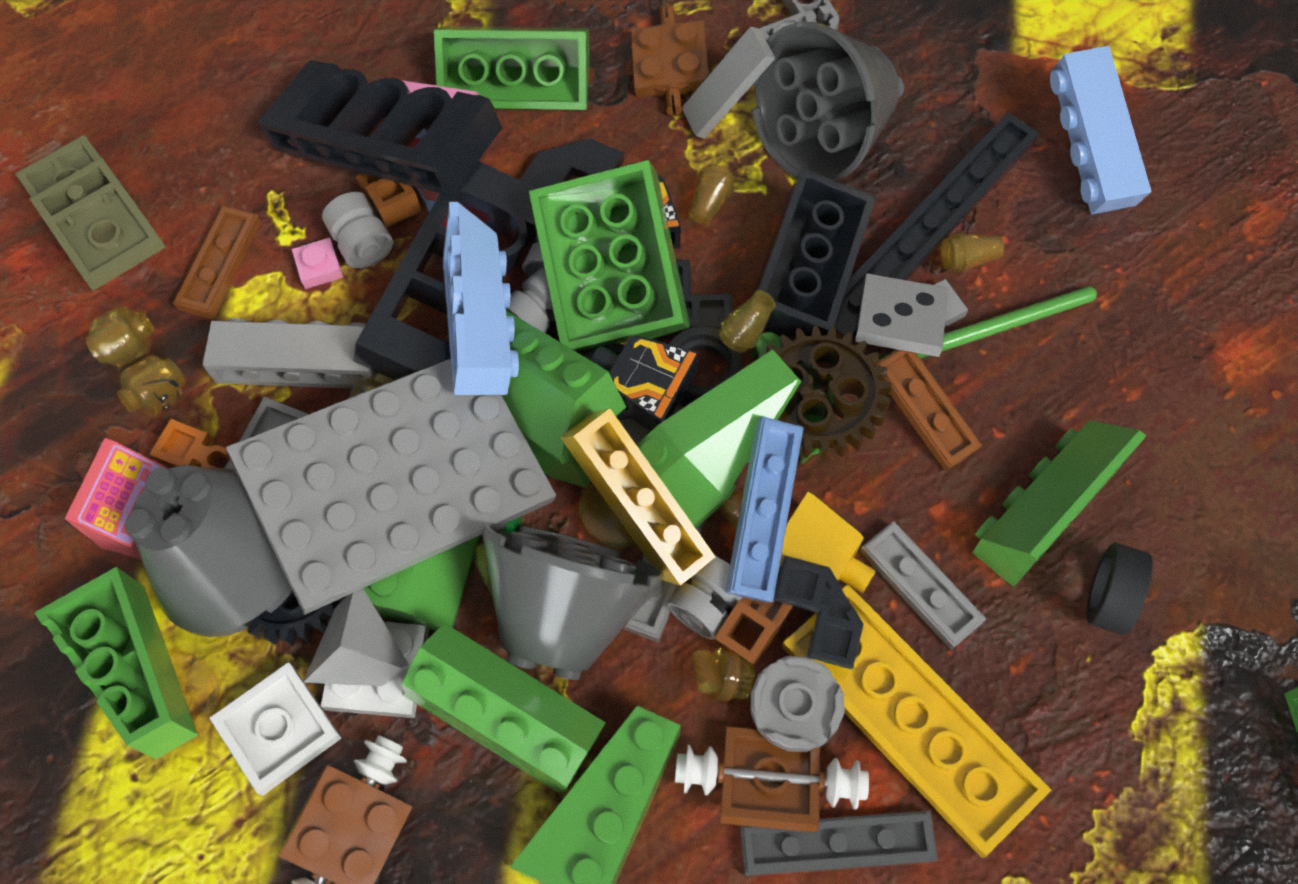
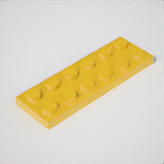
M846 585L842 591L864 624L853 670L821 661L817 662L823 664L832 673L831 675L836 679L837 684L840 685L844 694V713L975 852L981 858L986 857L1051 789L849 585ZM817 613L783 642L782 648L790 656H807Z

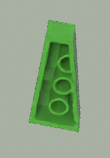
M115 567L34 612L41 624L45 625L54 636L53 641L60 651L65 653L76 668L75 672L83 684L89 686L97 697L96 702L127 746L154 759H158L198 736L148 595L142 584L118 567Z
M637 706L511 864L510 868L539 884H616L680 738L681 725Z

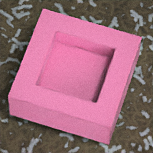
M331 238L292 249L298 273L305 289L343 278Z

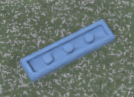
M764 416L757 419L725 593L765 603L773 602L804 427Z

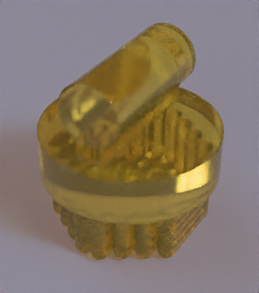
M724 648L717 649L713 655L707 650H699L694 653L693 660L699 692L708 693L712 700L728 702L731 699L741 700L748 698L752 688L751 684L755 677L753 664L732 650Z

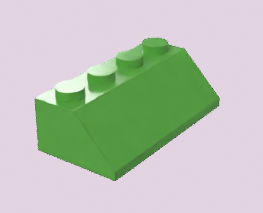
M442 26L434 29L437 86L478 92V95L489 98L494 108L587 110L589 28Z
M506 310V316H513L514 340L509 343L510 350H517L519 369L518 376L510 378L507 395L501 396L525 439L564 465L573 455L561 440V436L594 411L610 408L614 415L617 416L626 408V405L607 370Z
M1091 420L1079 432L1071 428L1055 446L1060 453L1053 461L1045 456L1029 474V477L1034 480L1033 483L1026 490L1018 486L1004 501L1002 506L1007 511L998 520L991 515L975 533V536L980 541L972 553L1014 588L1116 473L1147 435L1137 429Z
M481 535L363 588L380 617L407 624L426 625L428 629L436 631L444 623L453 628Z
M446 623L420 646L402 682L406 698L562 796L605 725V722Z

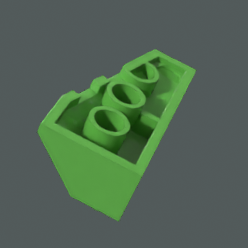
M771 350L661 422L636 444L695 528L728 501L736 486L733 484L746 463H749L757 419L764 416L778 420L801 383V380L774 350Z

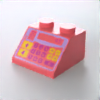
M104 438L65 520L100 548L141 560L133 536L125 530V521L131 514L139 494L146 487L145 482L148 475L154 469L165 466L113 440Z

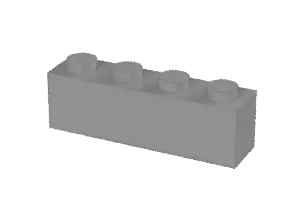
M232 318L228 321H211L203 367L216 384L375 389L378 388L380 377L379 373L354 362L355 343L366 325L364 323H351L349 326L329 325L321 321H312L308 324H290L282 320H270L268 323L248 322L239 318Z

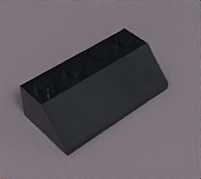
M802 167L788 193L743 322L764 331L775 333L778 336H796V329L798 328L803 331L805 336H812L814 326H818L821 336L827 335L830 328L835 325L876 197Z

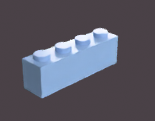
M1104 46L1064 54L1051 71L1050 84L1052 91L1058 95L1061 106V124L1068 131L1071 141V160L1075 166H1078L1082 180V198L1088 203L1091 215L1136 206L1152 191L1110 47Z
M449 202L443 253L454 395H507L510 378L518 376L519 359L517 350H510L509 343L514 340L513 316H506V309L510 307L509 283L502 282V276L506 275V252L499 251L497 233L459 202Z

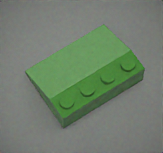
M649 160L529 191L560 343L574 351L612 343H627L628 339L635 335L653 339L682 332L690 328L658 175Z

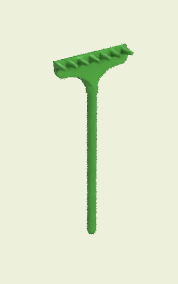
M1090 286L945 333L941 352L1090 303L1096 299L1097 291ZM763 333L752 336L750 339L752 342V358H756L757 355L758 357L764 356L769 344L780 349V336L775 333ZM896 350L879 355L878 362ZM917 353L920 359L931 356ZM798 364L801 367H803L808 373V370L805 368L803 364ZM809 414L804 417L807 421L814 423L823 421L822 417L816 414ZM800 445L801 455L799 462L804 464L812 455L819 454V449L813 448L808 458H804L803 446Z

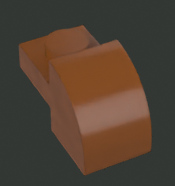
M364 173L355 176L360 189L368 196L377 211L379 219L382 220L386 228L421 212L417 195L410 185Z
M743 597L742 600L737 602L714 639L754 665L779 632L780 626L793 606L775 601L765 603Z

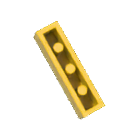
M610 408L594 411L560 437L649 562L663 571V581L682 585L715 558L713 552Z

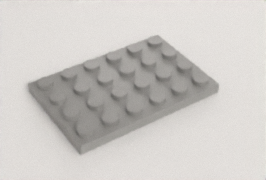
M451 359L226 447L232 466L304 615L483 534L485 524L508 523L554 502L556 497L553 488L501 395H454Z

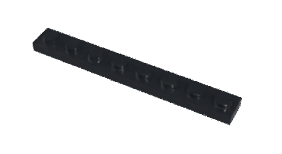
M1007 112L849 279L834 325L836 338L842 339L848 332L852 333V339L856 336L866 273L908 280L1036 142L1039 132Z

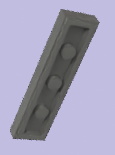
M931 811L819 819L817 833L740 826L745 877L938 861Z

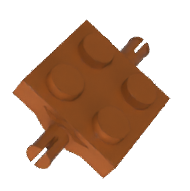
M667 5L668 17H666L665 6L659 9L661 25L631 29L634 88L636 97L653 95L666 97V113L674 116L673 104H675L677 116L682 112L680 95L696 91L709 76L704 20L675 23V9Z

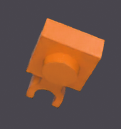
M170 419L149 454L156 462L171 468L184 465L214 467L212 465L217 458L223 457L229 460L226 448L219 445L210 446L213 439L208 433Z

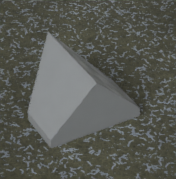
M363 588L347 595L335 608L303 681L304 683L383 686L409 665Z

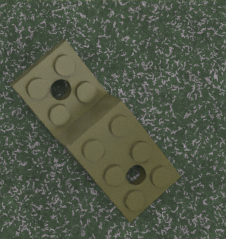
M85 135L15 173L31 196L30 201L93 291L166 248L155 230Z

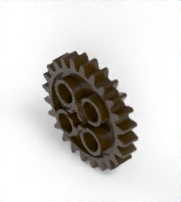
M814 326L812 336L808 337L798 328L796 329L794 341H791L785 335H781L780 349L770 344L767 346L766 354L774 350L801 380L799 387L778 420L804 427L801 440L804 458H808L812 449L816 448L819 449L821 458L826 459L828 448L833 447L838 455L842 457L845 453L846 443L859 450L862 443L861 435L871 440L874 438L876 430L874 425H883L885 418L883 412L888 411L890 398L886 396L889 395L891 382L883 381L886 378L887 367H876L879 359L878 352L865 355L867 346L865 340L854 346L851 344L852 333L848 332L842 339L836 338L835 327L830 328L827 336H821L818 326ZM828 362L834 367L824 369L819 367L817 363ZM798 364H803L805 368L808 370V373L803 367H801ZM853 394L856 395L859 398V400L847 401L844 400L841 397V395ZM832 411H833L839 418H842V420L836 419L835 416L832 414ZM809 414H816L824 420L814 423L807 421L804 417Z

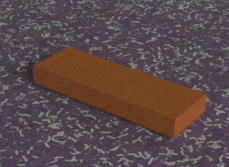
M222 205L173 301L177 310L214 320L262 223L258 214Z
M897 349L877 363L876 367H887L886 378L883 381L891 382L889 394L944 471L982 446L917 353Z

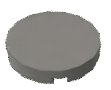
M788 656L777 660L776 663L771 664L768 668L766 667L758 675L750 695V713L757 730L770 744L786 751L807 752L823 746L838 730L844 715V694L836 679L831 675L832 673L823 664L808 657Z

